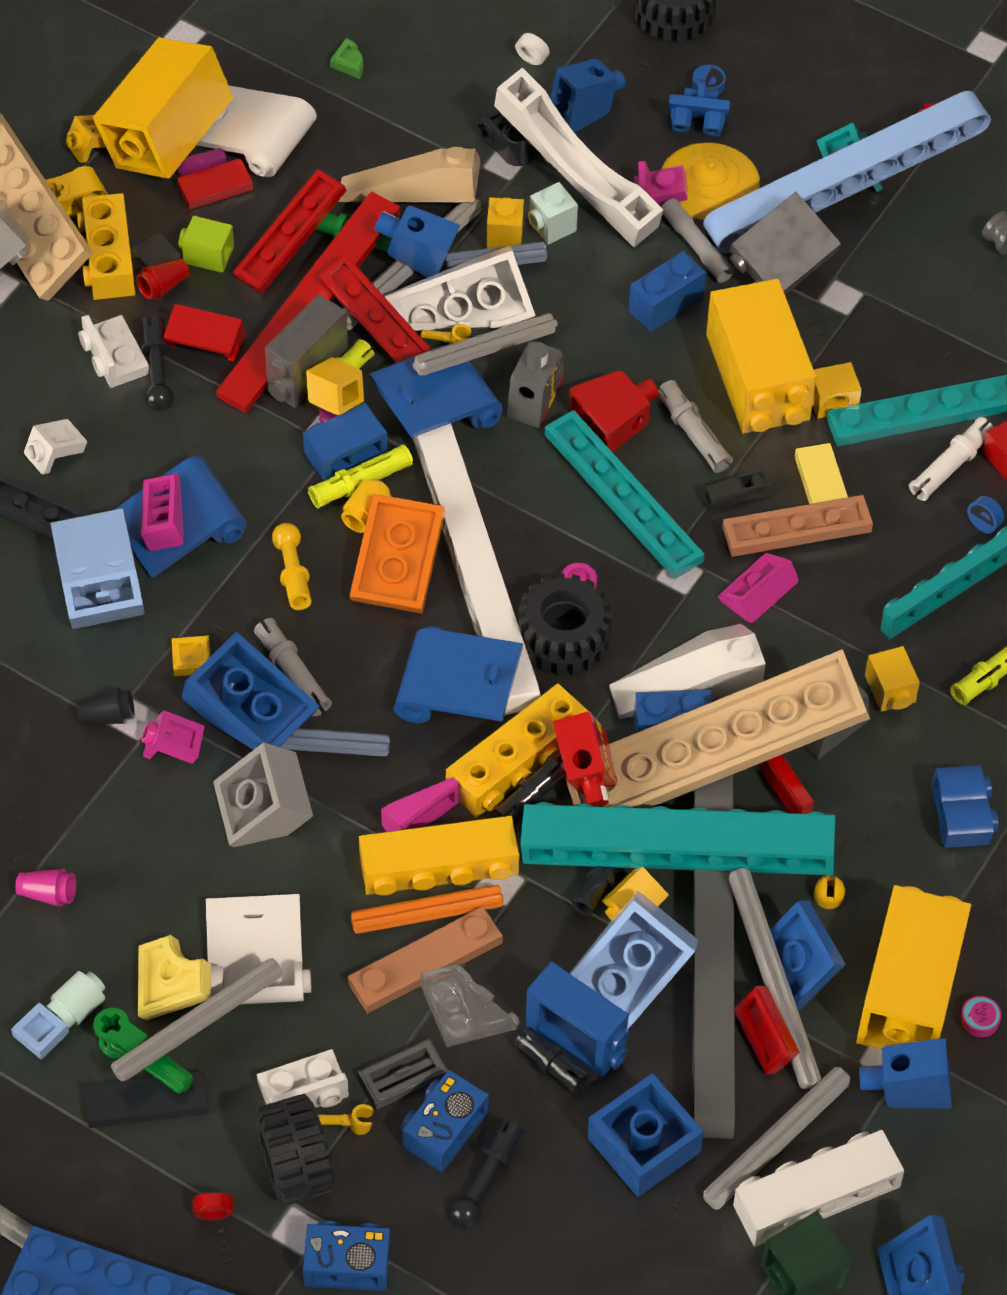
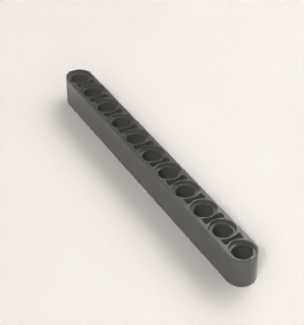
M733 774L693 790V808H705L709 811L732 810ZM693 870V936L698 939L696 951L693 953L692 1119L704 1131L703 1138H734V894L729 882L731 871Z

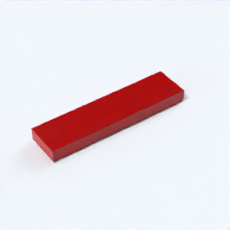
M317 169L233 271L235 278L262 295L347 191L345 185Z
M345 253L318 275L323 284L395 364L432 350Z

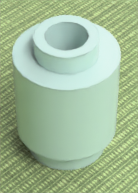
M77 971L50 997L51 1002L46 1008L67 1024L68 1029L73 1024L78 1026L105 1000V996L102 993L105 986L92 972L89 971L85 975L81 971Z

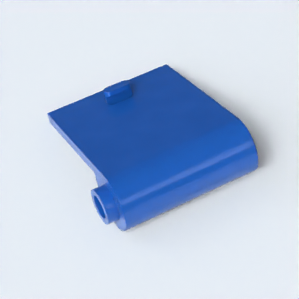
M415 357L369 375V379L411 438L468 416L469 421L475 428H489L499 421L503 410L502 404L470 361L420 376L413 369V363L415 362Z
M201 456L190 457L163 475L167 476L178 473L180 477L184 528L183 545L157 551H150L141 535L143 490L114 509L123 508L131 548L152 578L210 537H213L218 543H233L241 538L247 525L245 518ZM170 491L154 494V497L170 494Z
M433 626L418 630L415 634L396 698L394 712L403 720L412 723L427 722L430 719L432 710L503 722L523 650V643L444 631Z

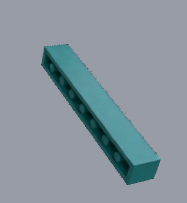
M540 802L535 805L524 804L520 845L523 864L621 868L644 867L649 869L731 872L736 869L747 868L750 872L834 875L835 815H825L821 812L789 814L779 810L767 813L747 812L742 809H732L730 811H709L705 808L674 810L663 806H656L651 809L631 808L626 805H616L613 807H593L589 804L559 806Z

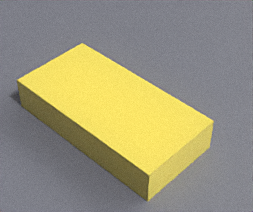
M830 443L797 448L795 450L796 464L809 504L848 498Z

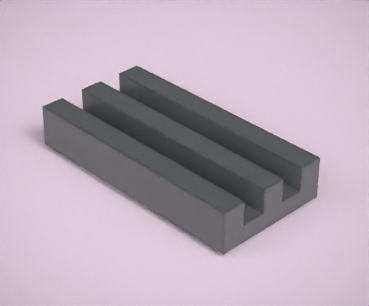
M427 1039L359 1071L358 1077L361 1083L365 1085L368 1096L372 1098L373 1105L378 1110L429 1086L435 1079L441 1080L448 1070L431 1040ZM426 1054L429 1055V1058L412 1066H406L374 1083L372 1080Z

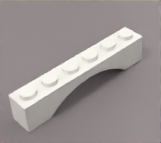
M523 68L497 88L494 106L633 247L637 246L659 227L663 209L639 185L628 181L614 172L584 145L564 121L547 92Z

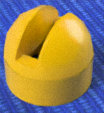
M826 875L817 881L813 893L817 905L824 909H835L843 903L845 887L837 876ZM828 886L834 887V897H827Z

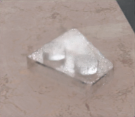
M455 964L421 973L420 985L446 1047L517 1029L519 1024L518 1017L513 1012L508 1015L493 1002L494 995L483 986L476 984L472 980V976L460 965Z

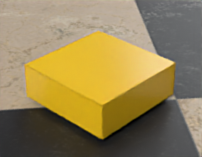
M209 635L171 638L174 677L192 675L210 658Z

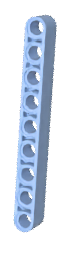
M960 92L715 209L706 216L703 226L721 253H731L730 249L733 242L795 191L816 213L979 135L988 128L991 118L974 92Z

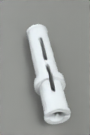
M979 417L962 435H956L950 442L951 446L918 478L909 484L911 493L915 495L921 489L922 492L917 496V499L926 501L965 461H971L976 456L977 449L984 443L986 431L994 428L991 422L983 429L982 426L987 422V419Z

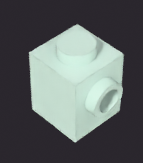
M558 182L530 196L529 223L546 244L549 245L577 231L578 204Z

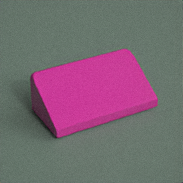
M765 553L718 595V598L745 621L754 623L794 587L799 580L791 560Z

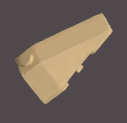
M452 147L434 150L343 176L341 183L345 185L347 191L338 202H363L371 191L391 202H475L480 157L475 149Z

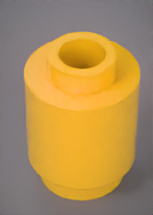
M376 479L363 480L345 503L341 518L351 530L364 533L373 494L391 497L389 488L383 482Z

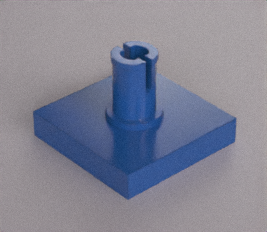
M798 901L770 930L798 1011L845 965L839 950H837L836 945L831 940L809 901Z
M931 1214L877 1249L888 1295L962 1294L961 1286L964 1282V1273L959 1271L963 1268L960 1263H955L943 1216Z

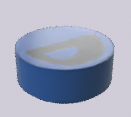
M702 65L694 71L692 88L698 89L699 79L706 80L705 90L718 91V95L724 91L726 75L721 68L715 65Z
M979 496L968 506L967 513L970 521L977 529L984 533L994 532L1004 522V513L1001 506L990 497Z

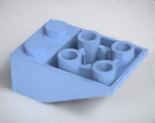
M123 508L50 523L72 629L145 615Z

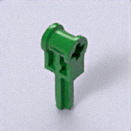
M104 1009L94 1019L93 1027L95 1034L99 1037L100 1049L104 1055L110 1058H120L149 1039L147 1034L129 1022L127 1014L121 1009ZM166 1055L144 1068V1070L176 1093L186 1092L193 1081V1076L190 1072Z

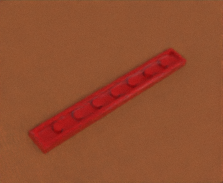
M372 191L368 194L217 389L216 396L218 399L245 414L250 410L267 387L265 347L318 294L333 302L336 297L323 284L318 275L344 253L359 268L384 235L374 230L382 211L398 217L400 206Z

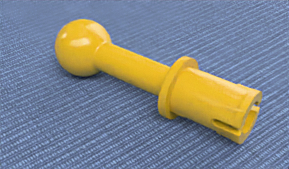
M281 523L275 527L272 533V542L277 549L282 550L285 569L280 574V580L282 585L286 587L289 604L292 609L303 610L311 605V598L307 583L310 578L309 571L305 567L300 566L296 550L301 540V534L295 525Z

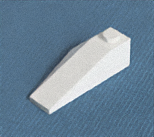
M510 245L471 259L384 296L414 330L453 328L457 324H465L470 328H503L535 316Z
M737 624L706 631L613 682L609 685V690L618 717L623 719L634 716L635 693L711 690L712 699L724 697L763 682L766 663L755 633L744 625Z

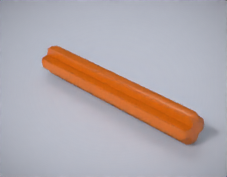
M491 885L356 910L351 913L352 928L355 933L359 934L467 914L481 907H484L485 910L499 908L503 906V893L499 885Z

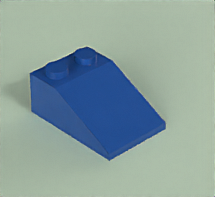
M238 632L233 634L185 681L181 696L206 721L253 750L263 742L281 747L320 707Z

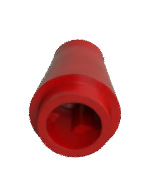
M181 258L144 267L141 273L136 276L138 289L146 299H160L185 278L189 277V267Z

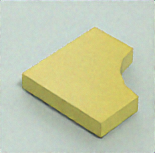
M168 935L139 945V1017L147 1021L211 998V964L204 959H186L181 953L178 939Z

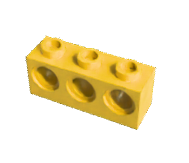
M123 193L83 197L84 212H77L78 227L80 233L86 232L84 240L93 252L88 258L89 265L83 266L85 287L92 286L94 300L134 296L135 287Z

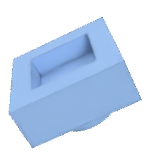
M38 1003L11 1029L13 1037L41 1060L69 1033L68 1025L41 1003Z

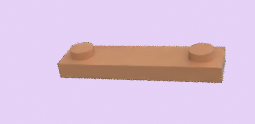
M864 495L723 519L722 528L731 557L870 533L872 532L873 522Z
M481 907L347 976L348 985L368 1014L503 943V935L484 907Z

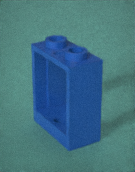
M551 961L527 989L526 1027L531 1026L539 1035L554 1046H561L566 1050L567 1055L601 1078L610 1068L615 1070L622 1064L628 1053L626 1041L630 1034L627 1030L629 1014Z

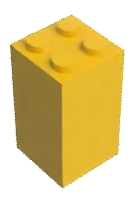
M158 37L93 116V119L117 169L170 179L233 100V95L212 46Z
M779 279L710 292L706 336L742 434L754 431L763 432L769 428L788 424L797 425L803 421L810 420L816 375Z
M894 885L856 1040L857 1044L882 1050L883 1047L940 1039L971 908L970 903L962 902L953 896L941 897L925 893L919 888L912 886L901 887Z

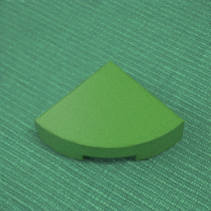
M345 38L330 59V68L360 79L364 67L363 57L358 50V46L350 39Z

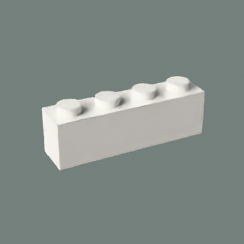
M883 1130L872 1134L862 1132L852 1137L845 1145L835 1149L831 1146L820 1149L808 1160L798 1164L796 1161L785 1163L771 1175L763 1178L754 1176L746 1179L736 1188L733 1206L753 1246L756 1247L900 1188L904 1169Z

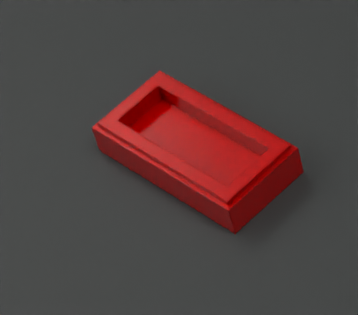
M241 158L177 178V185L189 210L253 190V182Z
M782 755L760 763L759 770L789 814H807L812 812L813 799Z
M756 986L734 1007V1012L765 1074H776L800 1053L767 986Z

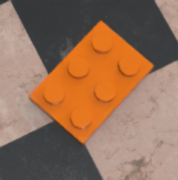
M373 494L350 592L351 601L423 614L445 515L444 506Z

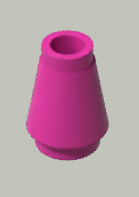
M64 868L27 873L20 872L16 879V893L19 896L62 907L64 904H71L74 900L76 877L74 873H67Z

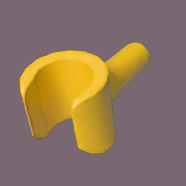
M457 324L453 327L452 332L422 329L421 338L454 344L470 338L471 328L465 324Z
M360 1104L353 1109L352 1114L318 1116L321 1125L349 1126L355 1134L364 1135L370 1131L372 1123L361 1122L357 1117H371L373 1108L366 1104Z

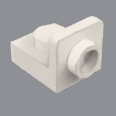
M68 419L33 426L24 454L41 474L50 473L55 458L83 453L87 441Z

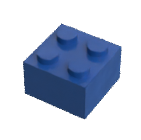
M653 1073L590 1116L588 1126L589 1141L637 1197L701 1153L704 1134L699 1125Z

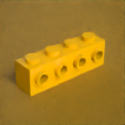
M556 684L446 769V780L454 777L458 781L459 802L476 818L486 810H494L503 801L505 795L514 788H519L518 783L523 778L528 780L550 757L554 760H557L561 752L553 721L587 712L588 710L560 684Z

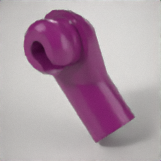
M218 148L192 156L188 155L178 167L177 172L180 176H184L226 163V154L223 149Z

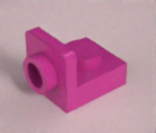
M646 161L638 162L639 175L634 176V184L639 185L659 206L673 198L679 202L688 200L687 174L683 165L650 172Z
M163 710L154 722L149 721L144 728L141 742L145 743L143 757L151 759L159 751L193 764L199 755L205 726Z

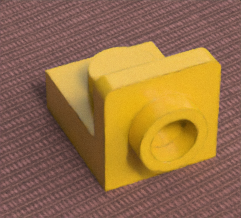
M94 115L75 116L67 133L65 143L79 163L87 162L92 148L106 147L93 119Z

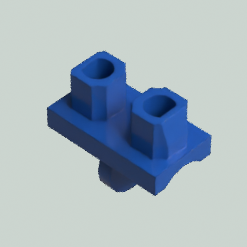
M699 79L698 89L685 87L684 95L670 94L668 116H671L672 131L690 132L692 118L704 120V134L721 136L725 122L728 123L730 101L719 100L718 91L705 90L706 80Z

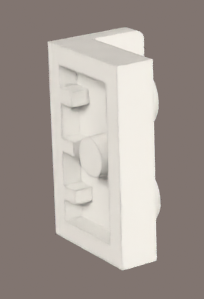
M89 315L81 317L83 330L79 331L81 344L86 352L91 350L94 356L92 357L94 369L99 377H105L110 388L150 374L149 365L122 315L93 325Z
M332 1049L257 1074V1082L266 1104L304 1093L313 1102L315 1108L320 1106L327 1108L337 1105L343 1098L349 1097L347 1077L345 1073L341 1072Z

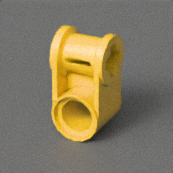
M82 166L72 172L46 180L70 218L77 217V212H84L83 197L108 195L96 172L90 166Z

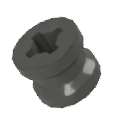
M1006 211L995 214L986 223L982 231L983 238L988 242H994L996 250L1002 255L1007 254Z

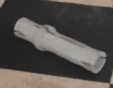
M674 380L663 383L660 386L661 390H658V397L672 414V421L675 425H680L693 444L707 460L714 473L727 469L729 467L728 463H732L733 458L698 414L699 409L693 401L689 402Z
M273 618L264 620L270 633L265 630L261 622L258 623L254 633L269 651V659L272 664L279 666L291 681L315 702L318 701L326 712L331 707L332 701L326 696L297 655L298 649L294 642L285 638ZM318 709L312 716H319L322 713Z

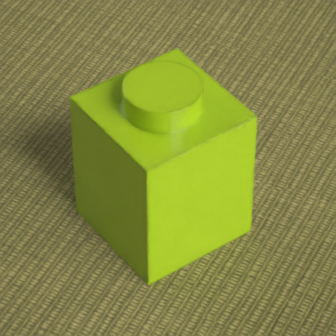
M193 216L188 228H183L179 237L178 246L183 250V260L189 265L223 273L234 249L233 225Z

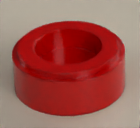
M204 1193L193 1198V1215L199 1219L220 1220L228 1218L234 1213V1197L230 1194Z

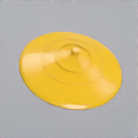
M705 142L685 146L671 154L661 167L662 170L681 165L684 166L687 174L688 200L680 201L679 203L695 219L705 220L706 216L715 209L760 188L759 173L753 162L737 149L719 143Z

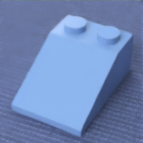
M637 890L570 974L629 1014L628 1030L696 951L698 939Z

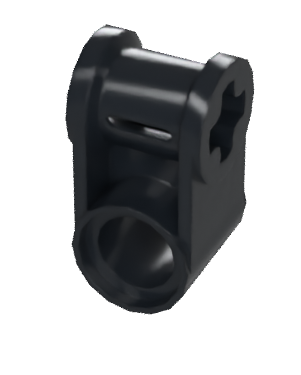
M499 110L487 117L481 115L476 118L475 125L478 134L506 163L512 166H523L532 160L533 145Z

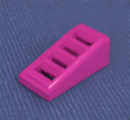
M178 473L143 480L141 535L150 551L183 545L184 528L181 483ZM170 491V494L154 497V494Z
M452 777L381 809L383 828L387 832L428 827L458 804V781Z

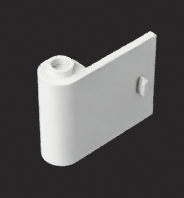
M229 86L233 100L197 143V146L214 149L221 148L225 151L244 154L253 173L258 176L272 177L315 122L316 112L308 102L298 97Z
M299 894L206 899L208 962L211 964V997L266 960L273 958L283 971L282 977L242 1004L304 1001V993H311L310 969L303 970Z

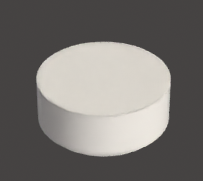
M524 33L515 45L518 55L532 65L543 64L550 53L547 44L531 33Z

